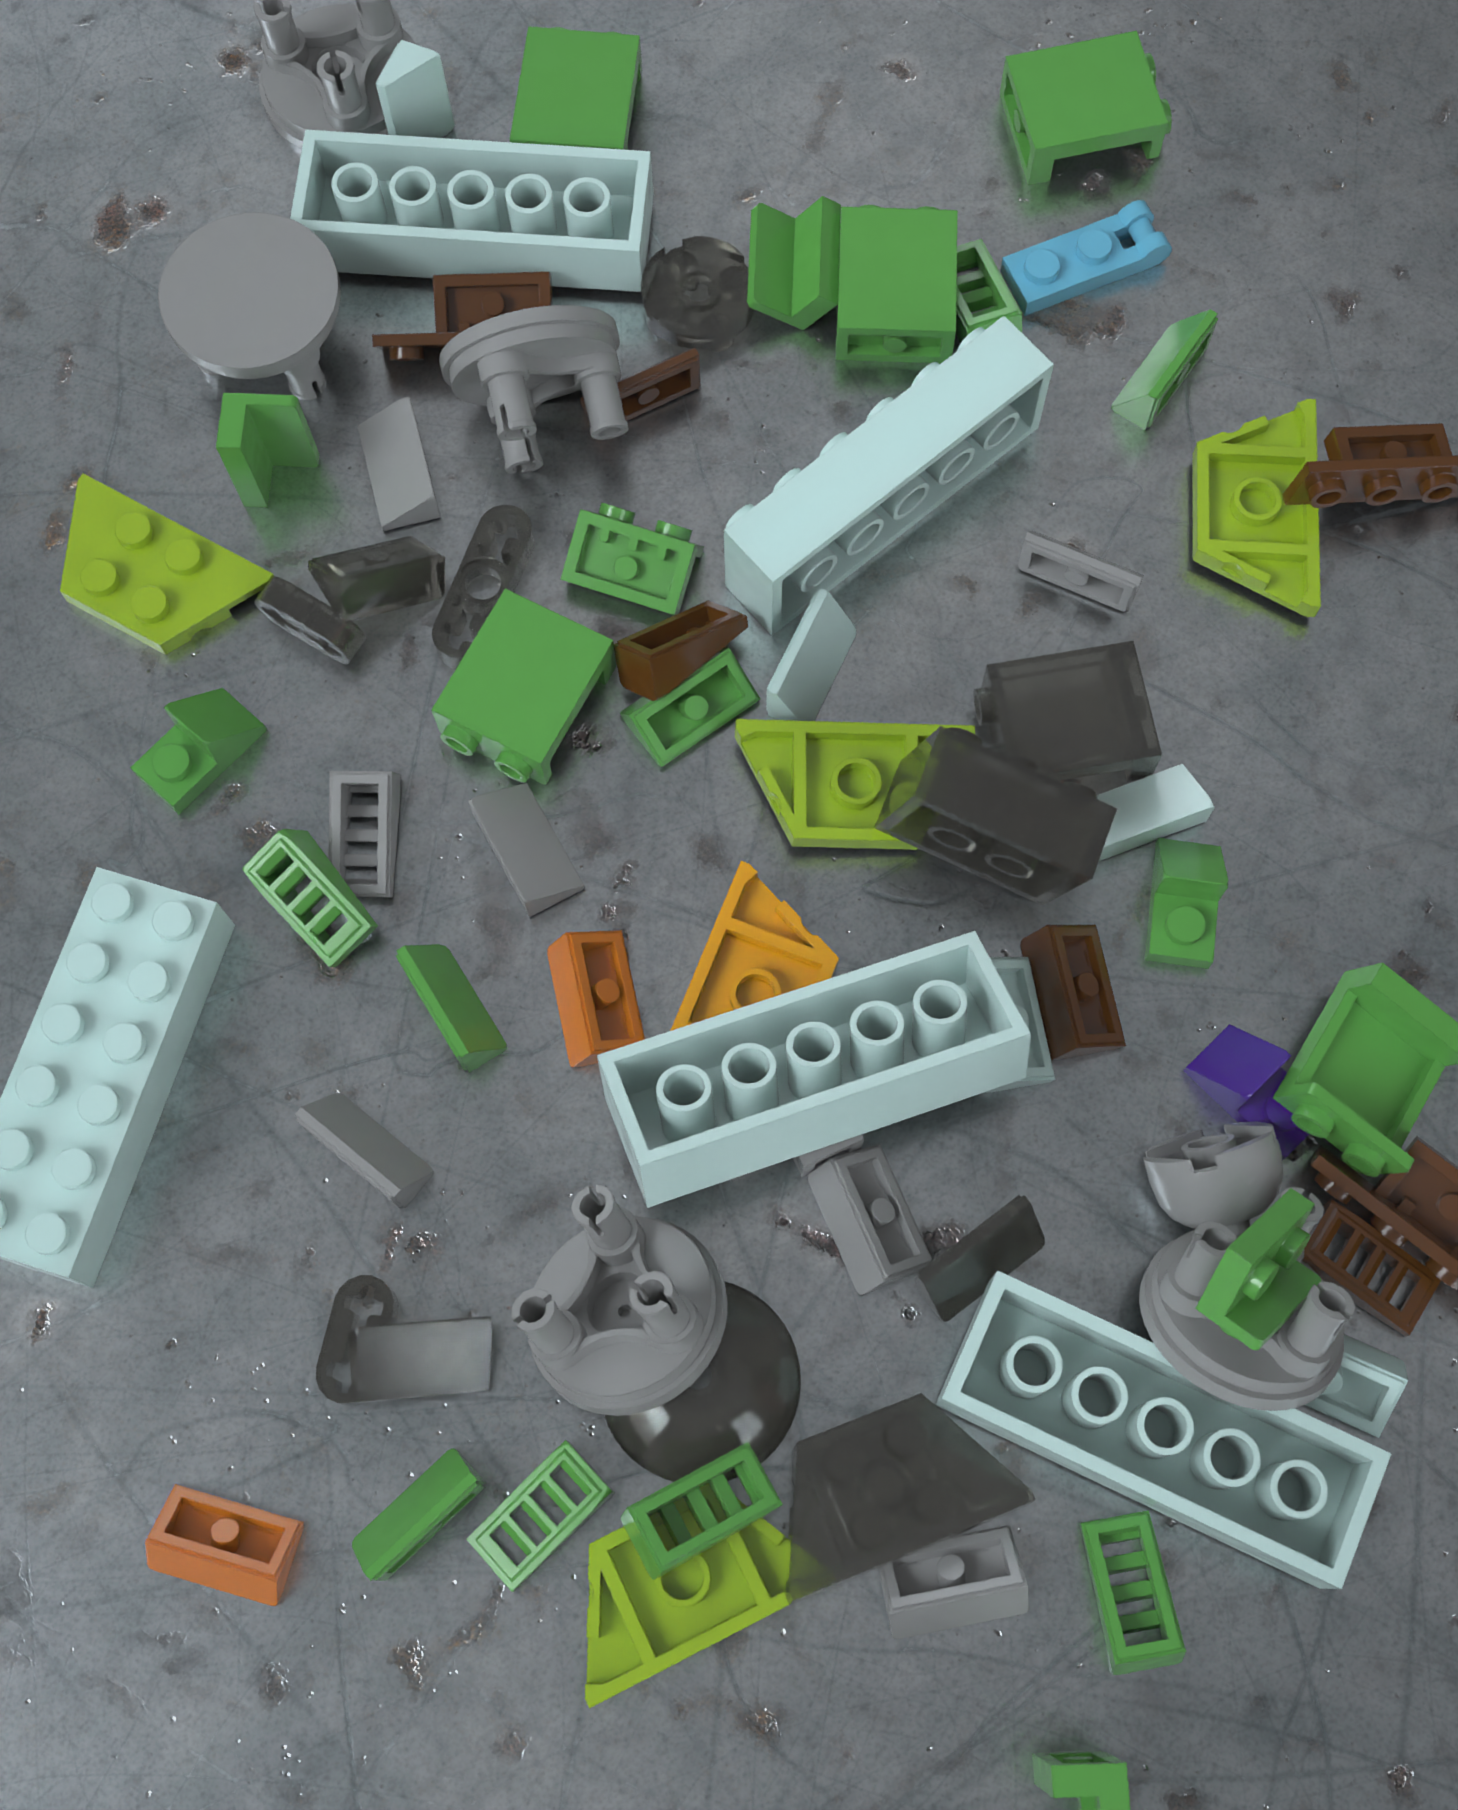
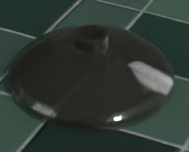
M724 1281L728 1303L727 1319L721 1343L708 1365L712 1372V1379L709 1385L703 1389L688 1387L669 1402L645 1412L619 1416L604 1415L613 1437L627 1455L642 1468L665 1480L675 1482L747 1442L750 1443L760 1464H762L782 1443L795 1418L801 1391V1371L792 1337L785 1324L767 1303L745 1288ZM734 1468L724 1474L727 1481L739 1478Z

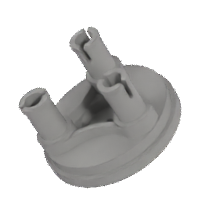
M256 0L259 5L254 4L253 9L263 33L261 47L264 54L259 74V91L268 119L279 134L301 149L305 130L389 135L376 81L396 45L401 40L416 44L411 36L402 28L400 17L391 7L390 0H355L356 5H328L307 11L294 19L289 0Z
M261 212L240 213L222 217L200 227L183 240L172 253L164 267L158 291L161 317L176 346L189 359L194 361L203 373L208 375L220 374L239 379H259L285 373L289 389L298 399L312 400L317 398L312 387L313 382L317 390L322 394L326 387V378L318 363L320 347L334 325L341 301V286L338 272L331 253L322 240L299 222L281 215Z
M552 305L506 313L487 319L459 333L444 346L440 353L439 361L442 376L445 382L451 386L454 395L465 402L487 406L491 423L497 425V437L501 440L505 458V469L509 474L517 472V465L519 474L535 471L543 465L535 435L537 427L533 417L536 415V407L544 401L582 390L591 426L590 433L593 439H611L623 435L629 430L628 423L624 417L617 384L622 377L616 352L620 345V338L616 321L604 311L578 305Z
M596 1185V1193L600 1197L598 1199L593 1193L592 1188L587 1186L576 1194L571 1206L573 1217L585 1230L576 1234L556 1251L542 1270L534 1289L523 1292L515 1300L512 1306L511 1317L515 1323H518L516 1326L528 1336L533 1359L543 1377L568 1402L581 1409L602 1415L619 1416L641 1413L661 1406L680 1395L708 1367L716 1354L725 1330L728 1304L726 1288L714 1259L703 1244L691 1233L663 1220L636 1217L630 1211L619 1207L614 1195L607 1187Z
M1290 1187L1301 1195L1305 1190L1298 1187ZM1290 1188L1285 1189V1190L1281 1193L1279 1199H1280ZM1312 1193L1309 1195L1308 1200L1315 1205L1302 1227L1308 1234L1311 1233L1315 1224L1321 1220L1324 1212L1321 1202ZM1209 1221L1199 1224L1196 1230L1190 1231L1162 1247L1150 1262L1143 1276L1139 1291V1304L1143 1322L1149 1336L1164 1358L1180 1374L1215 1397L1235 1405L1257 1410L1279 1411L1297 1408L1313 1401L1326 1390L1341 1366L1344 1352V1324L1347 1320L1351 1319L1355 1311L1354 1300L1347 1291L1334 1283L1324 1282L1321 1279L1318 1286L1313 1285L1304 1304L1259 1350H1252L1238 1339L1227 1335L1216 1323L1195 1309L1226 1249L1240 1235L1236 1236L1229 1228L1220 1223ZM1303 1250L1297 1261L1316 1273L1307 1263L1302 1261L1304 1258Z

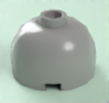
M1239 1122L1223 1125L1225 1134L1204 1137L1203 1131L1200 1129L1167 1139L1150 1147L1145 1152L1146 1157H1143L1145 1169L1158 1204L1172 1220L1194 1229L1203 1222L1213 1221L1226 1226L1236 1236L1242 1234L1251 1226L1249 1219L1264 1213L1278 1196L1284 1176L1282 1154L1271 1123Z

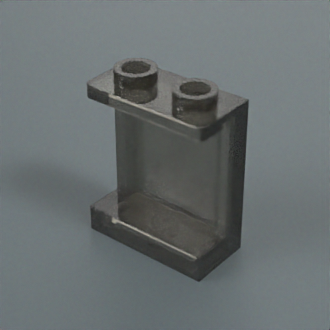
M1134 641L987 664L981 688L974 689V707L977 721L980 726L989 725L993 745H989L986 748L989 775L993 783H1002L1005 800L1019 798L1021 789L1026 786L1124 770L1127 782L1139 780L1153 775L1162 757Z

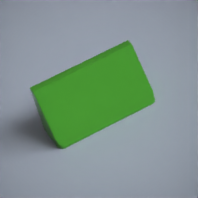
M1209 309L1169 326L1112 403L1111 409L1113 412L1144 430L1147 427L1150 428L1207 350L1218 321V313Z
M724 647L665 696L656 701L641 697L622 710L620 715L658 766L663 767L758 702L760 697L731 649Z
M440 944L404 945L396 950L398 953L395 955L464 1071L468 1070L470 1073L507 1049L504 1038L451 951L446 946Z
M451 1448L444 1453L353 1539V1551L363 1573L370 1581H387L485 1488L484 1484L486 1482L458 1450Z

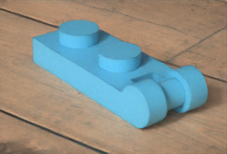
M1137 200L1127 204L1116 215L1003 257L1000 272L1024 316L1152 268L1163 262L1171 254L1172 246L1163 232L1155 231L1152 225L1154 215L1148 204L1144 200ZM1132 237L1136 245L1123 249L1120 241Z

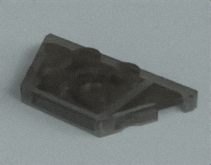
M922 1393L798 1441L793 1448L791 1481L794 1484L793 1505L790 1508L788 1537H791L789 1579L786 1581L785 1588L788 1604L791 1605L1026 1507L1036 1500L1034 1494L1027 1485Z

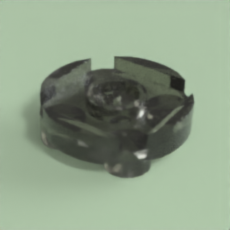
M693 236L682 239L681 247L673 248L667 253L664 247L655 253L646 264L641 279V301L647 327L652 334L660 336L674 345L688 349H708L709 351L720 352L729 348L733 344L735 336L743 332L748 326L755 309L750 308L747 304L749 268L744 264V256L741 252L723 240L706 236ZM698 285L708 286V295L710 297L702 301H694L683 293L685 290L695 291Z

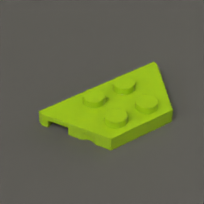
M1305 399L1297 402L1295 409L1291 412L1267 420L1264 415L1244 423L1235 432H1221L1196 443L1192 454L1193 561L1305 617H1315L1321 607L1319 508L1312 507L1310 504L1285 505L1282 496L1306 462L1318 461L1316 399Z
M84 473L78 479L60 592L70 604L165 655L191 641L194 634L205 628H213L232 616L229 611L230 608L259 591L265 597L274 592L278 586L274 574Z
M736 719L735 739L792 847L917 850L975 736V725Z
M709 1483L700 1487L717 1522L720 1523L726 1520L727 1517ZM684 1498L674 1502L692 1538L702 1533ZM737 1498L743 1510L748 1507ZM657 1512L649 1518L666 1551L668 1552L676 1546L659 1513ZM763 1518L655 1580H652L624 1526L590 1543L588 1557L589 1606L587 1608L586 1638H588L587 1682L585 1684V1700L589 1709L835 1582L831 1572Z

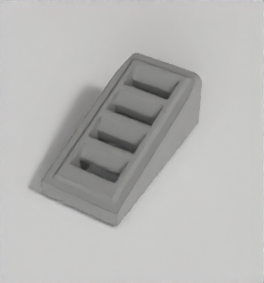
M330 771L328 859L356 897L393 898L401 775L392 771ZM352 793H378V805H352ZM350 817H378V829H349ZM348 842H378L377 854H347ZM346 866L377 867V879H345Z

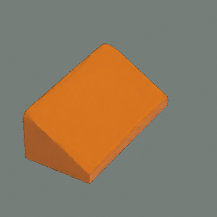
M622 930L566 932L548 947L547 956L571 1067L597 1064V1055L645 1039Z
M175 1484L145 1541L147 1565L150 1569L269 1606H276L283 1593L304 1529V1522Z

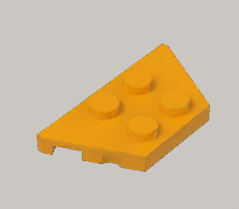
M741 861L670 1031L833 978L839 957L819 936L809 932L802 924L801 917L785 900L781 902L758 878V872L749 863Z

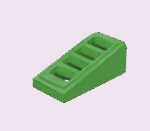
M982 238L958 245L957 273L978 267L977 271L957 277L956 334L960 344L973 330L979 327L986 330L1003 316L1022 332V312Z
M282 829L278 831L242 868L255 888L329 967H337L378 927L325 853L306 830ZM308 876L312 882L298 894L295 888ZM326 895L330 901L314 916L311 909ZM343 914L348 921L330 937L325 930Z
M565 1440L466 1540L510 1591L514 1592L600 1509L615 1492L573 1445ZM562 1468L587 1495L578 1506L553 1479ZM541 1488L567 1515L558 1526L532 1498ZM521 1507L547 1535L538 1546L512 1517ZM501 1527L527 1555L518 1566L491 1537Z
M747 1442L630 1505L622 1513L621 1521L652 1580H655L780 1508L783 1504L750 1443ZM733 1468L753 1505L744 1510L724 1476L726 1472ZM709 1483L727 1517L726 1520L720 1523L717 1522L700 1490V1487ZM681 1498H684L702 1532L693 1538L674 1502ZM657 1512L676 1546L668 1552L649 1518Z
M1149 1510L1081 1523V1533L1113 1675H1122L1181 1663L1186 1649ZM1139 1539L1142 1551L1104 1558L1101 1546ZM1146 1568L1148 1580L1111 1586L1109 1575ZM1153 1599L1155 1610L1123 1616L1118 1615L1116 1607L1118 1604ZM1159 1628L1162 1640L1126 1646L1124 1634Z

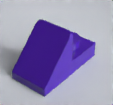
M1229 1024L1183 1070L1237 1123H1271L1274 1127L1276 1139L1279 1142L1282 1161L1309 1135V1133L1300 1129L1292 1121L1291 1116L1293 1113L1273 1099L1287 1074L1281 1067L1291 1057L1286 1050Z

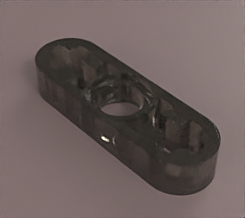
M495 506L481 517L432 628V639L439 658L450 668L456 669L472 644V642L463 641L459 649H455L449 635L460 636L467 623L465 611L473 615L469 629L474 640L504 589L515 593L533 552L535 540L531 521L528 515L516 506ZM508 527L515 528L518 539L508 538L505 541L501 551L502 563L495 558L498 552L495 533L505 534ZM480 575H491L501 582L499 591L488 599L472 597L467 592L468 585L474 578Z

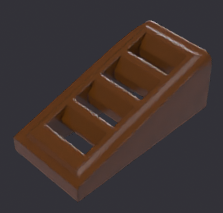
M707 600L618 640L613 647L621 685L625 689L651 701L660 699L681 684L748 628L747 615Z
M1334 1200L1328 1201L1322 1205L1324 1208L1323 1216L1310 1233L1311 1237L1304 1248V1258L1302 1261L1307 1263L1324 1282L1334 1283L1347 1291L1354 1300V1304L1404 1336H1409L1441 1280L1426 1266L1391 1242L1359 1216ZM1338 1233L1347 1240L1335 1260L1332 1261L1324 1253L1335 1234ZM1360 1247L1367 1251L1369 1255L1355 1278L1346 1269ZM1381 1262H1384L1392 1267L1377 1294L1367 1286ZM1404 1276L1416 1282L1401 1310H1398L1389 1302Z

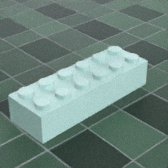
M305 130L290 219L301 223L322 240L331 253L337 272L433 278V275L550 272L552 286L643 292L654 197L651 151Z
M1005 316L1001 317L986 330L982 327L973 330L961 342L956 353L941 364L933 362L927 365L916 376L912 386L895 399L887 397L880 401L871 410L863 424L850 434L846 432L837 434L824 446L820 457L803 470L794 468L787 472L777 482L773 493L756 506L753 504L743 506L729 519L724 529L726 588L773 636L807 609L815 591H819L820 588L826 591L832 590L1038 429L1054 364Z
M96 867L0 1098V1259L90 1288L94 1287L235 927V924L217 902Z
M976 931L599 1054L597 1058L605 1100L645 1204L649 1208L1025 1079L1027 1076L1031 1032Z
M998 1270L986 1286L935 1404L950 1413L1319 1589H1342L1391 1457V1453L1295 1408L1279 1411L1257 1410L1235 1405L1215 1397L1180 1374L1164 1358L1153 1342Z

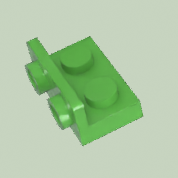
M601 502L598 513L580 509L560 580L668 614H678L695 558H701L704 549L702 545L689 542L693 530L661 520L657 521L655 531L633 524L635 512Z
M1290 1188L1228 1246L1195 1309L1216 1323L1227 1335L1238 1339L1252 1350H1259L1304 1304L1313 1285L1318 1286L1319 1282H1321L1319 1275L1297 1261V1258L1311 1237L1302 1227L1315 1204Z

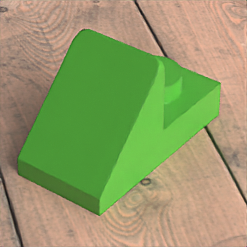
M224 688L168 703L164 709L175 725L130 767L134 774L178 815L267 731L266 726Z
M1164 838L1156 840L1145 961L1209 969L1214 961L1218 901L1227 890L1229 881L1221 846Z

